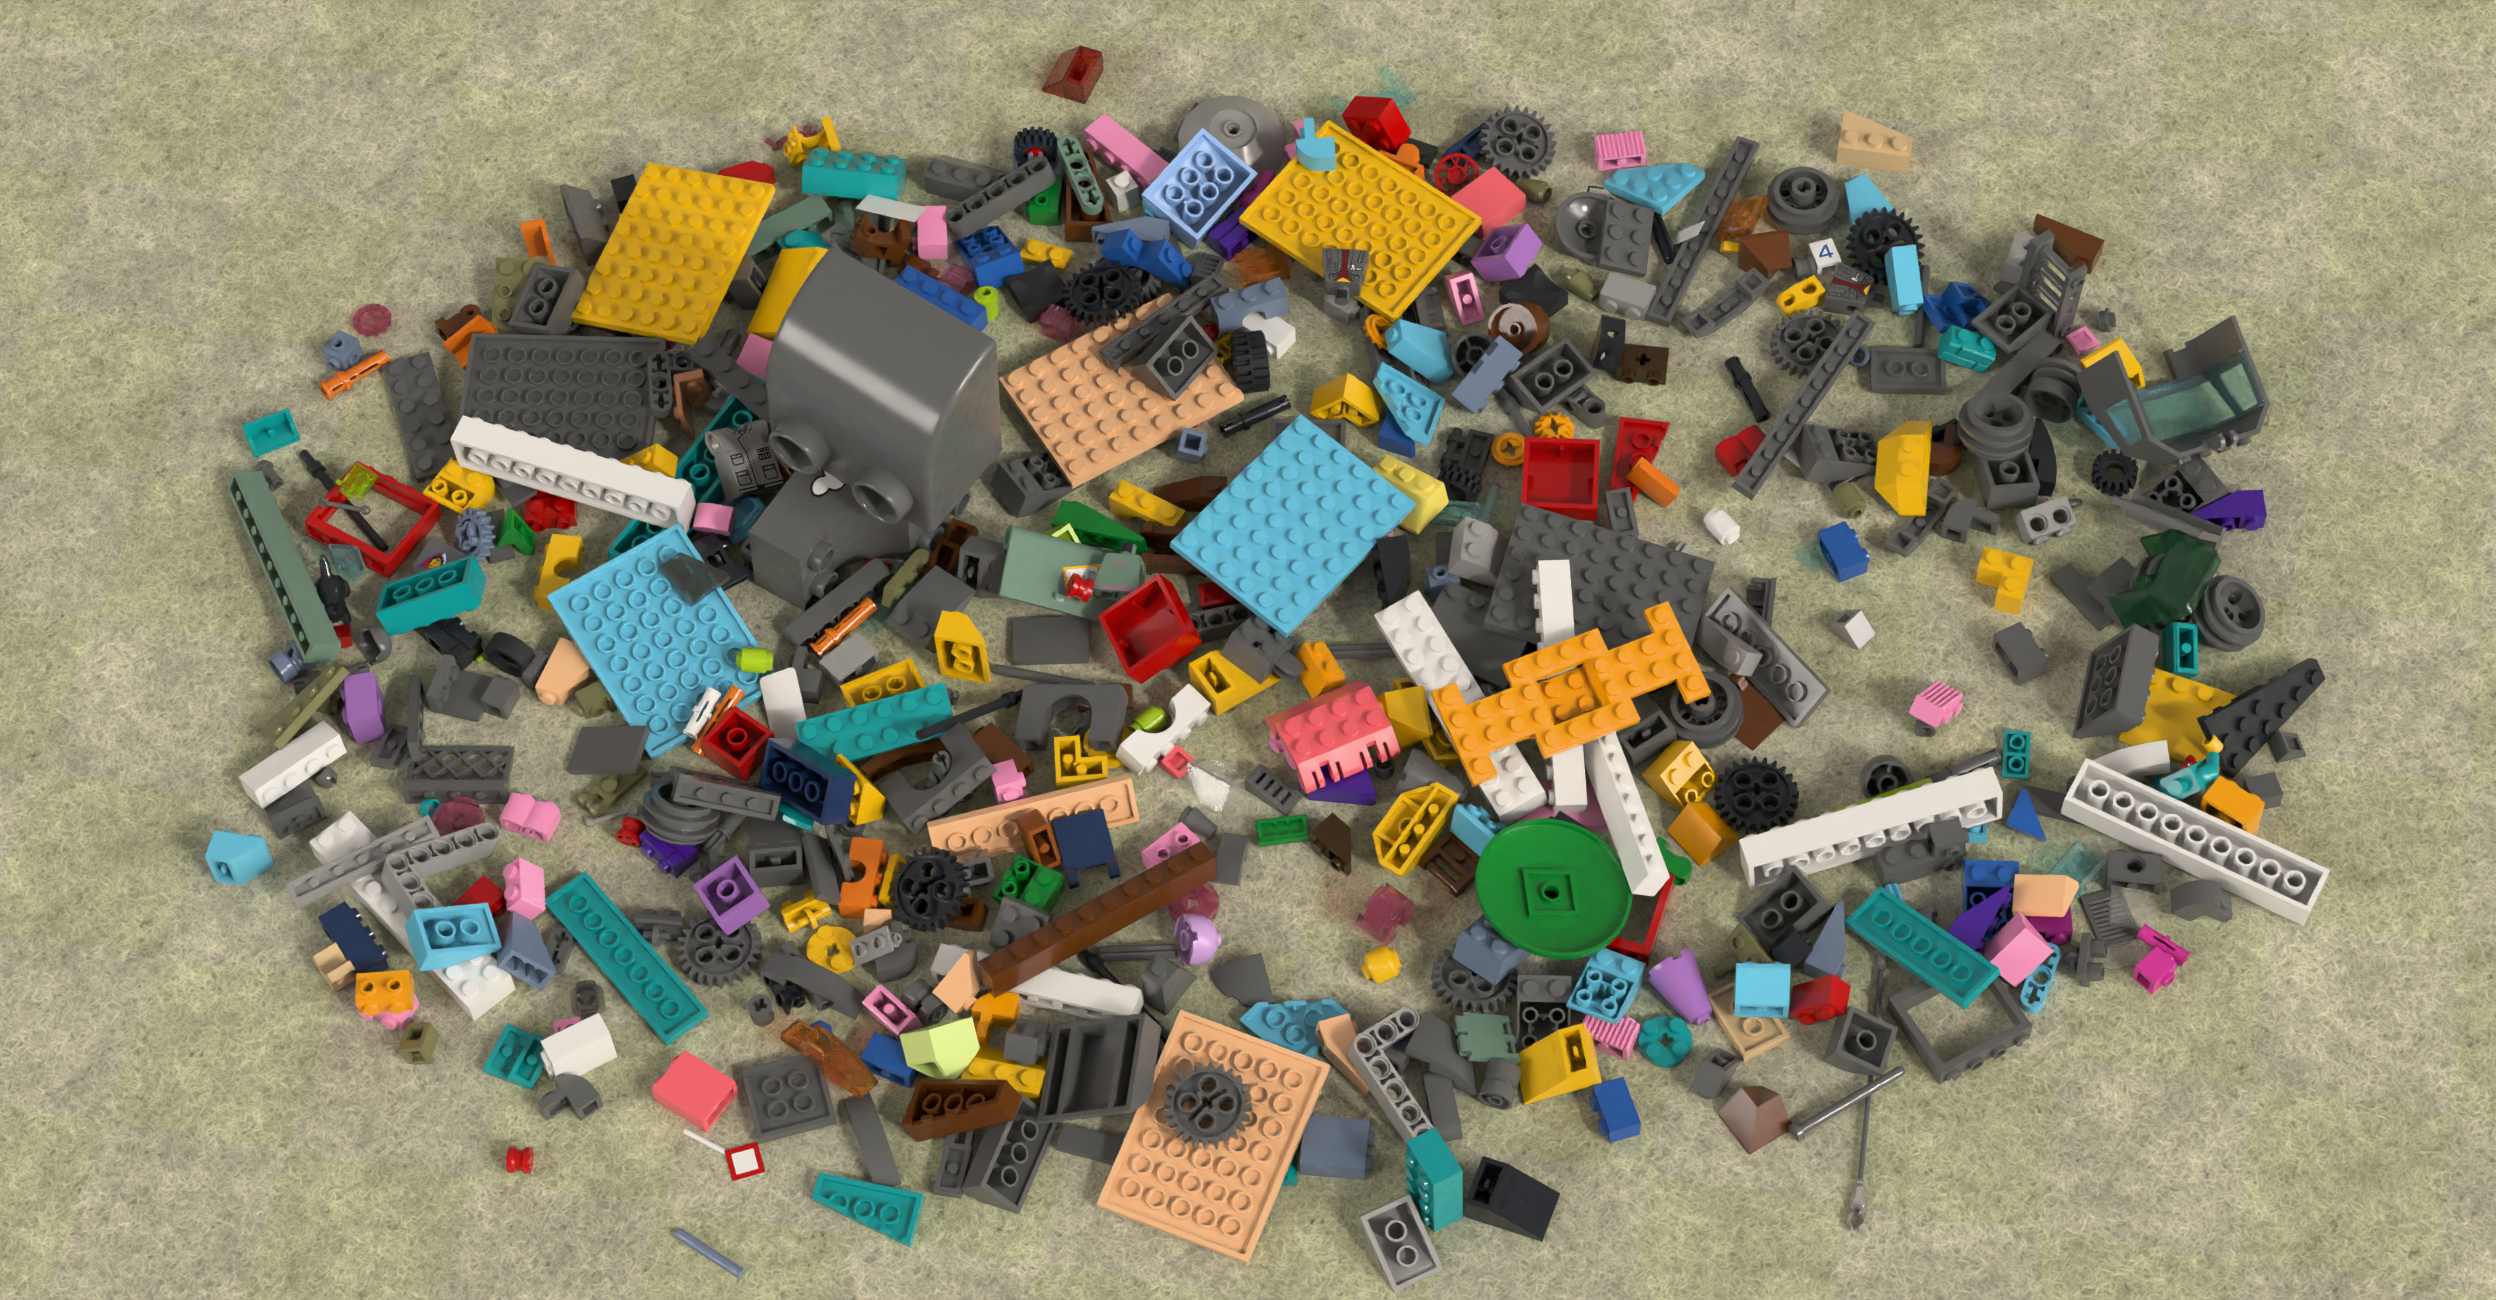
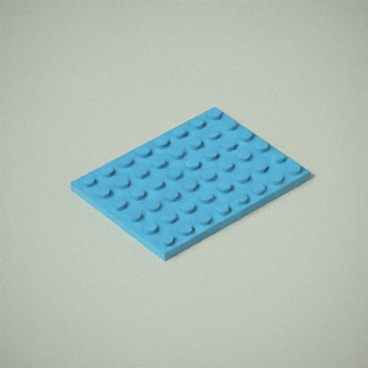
M1300 414L1170 542V548L1287 638L1377 547L1376 539L1386 538L1415 509L1416 502Z
M679 523L547 595L550 605L597 678L612 697L614 704L628 726H647L650 729L644 750L651 761L691 739L683 733V730L693 715L692 709L694 706H698L707 687L721 693V697L717 701V703H721L731 685H735L746 693L736 706L742 710L763 698L760 679L776 672L774 667L772 671H766V673L741 672V667H736L737 652H742V647H761ZM707 705L704 707V709H703V711H702L700 717L698 718L697 722H698L699 719L701 718V716H702L704 710L706 709ZM714 707V709L712 710V712H711L712 715H713V713L715 712V710L717 709L716 707Z

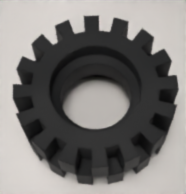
M2112 449L2111 454H2109L2108 450L2103 451V456L2099 454L2093 462L2091 472L2092 484L2095 483L2097 490L2101 488V493L2104 495L2108 491L2111 497L2114 493H2117L2118 497L2122 496L2123 491L2125 494H2128L2130 489L2133 490L2137 480L2139 470L2138 466H2136L2137 461L2135 459L2131 460L2132 457L2123 456L2121 450L2120 454L2116 453V449ZM2108 468H2118L2123 471L2124 476L2112 478L2105 471Z
M1455 463L1454 466L1448 464L1447 467L1444 466L1437 478L1445 485L1449 500L1447 505L1449 507L1453 504L1455 509H1458L1459 506L1462 510H1465L1466 507L1471 508L1482 491V480H1479L1478 474L1473 475L1474 470H1466L1467 466L1462 465L1460 468L1459 464Z

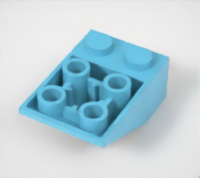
M1606 948L1593 953L1566 1006L1617 1025L1634 1002L1642 986L1646 963Z

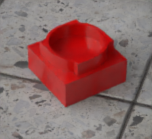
M1525 437L1521 503L1576 520L1597 521L1600 440Z
M1159 573L1098 615L1126 674L1140 684L1161 670L1178 664L1193 653V648L1202 643L1173 583Z

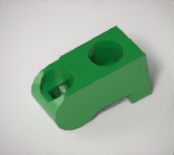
M1659 836L1656 841L1668 873L1675 875L1674 885H1686L1690 881L1692 873L1690 860L1667 849L1668 842Z

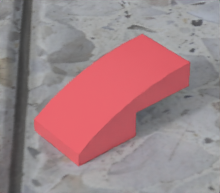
M1177 745L1165 757L1161 755L1157 759L1156 765L1172 777L1180 780L1197 761Z

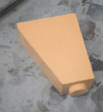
M560 638L535 688L538 698L547 705L555 703L562 706L575 695L574 692L583 689L597 676L576 643Z

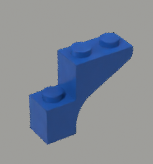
M1130 228L1108 233L1100 251L1107 260H1111L1112 265L1120 261L1121 266L1128 264L1129 266L1141 268L1177 288H1187L1194 268L1167 239L1143 243Z

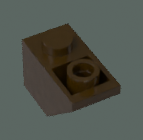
M1332 812L1310 832L1311 848L1316 854L1320 856L1323 854L1327 857L1330 865L1336 871L1342 870L1348 876L1351 873V828Z

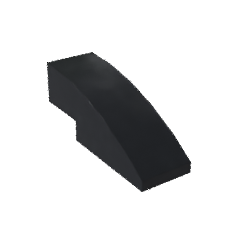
M2036 418L2028 451L2040 483L2038 495L2052 497L2057 477L2056 455L2048 430L2040 418Z

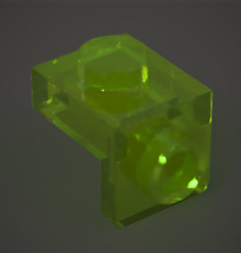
M356 461L344 480L341 481L337 478L335 483L341 487L340 493L351 500L355 496L362 501L379 476Z

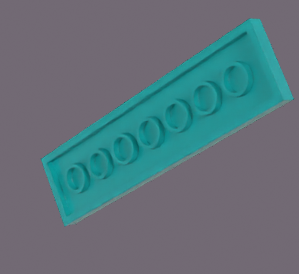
M586 871L545 899V907L563 928L570 932L574 941L666 1047L709 1017L708 1010Z

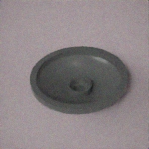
M1580 192L1569 196L1559 206L1554 219L1555 232L1562 246L1574 256L1584 260H1598L1605 202L1608 198L1593 192ZM1582 231H1586L1588 236L1584 235Z

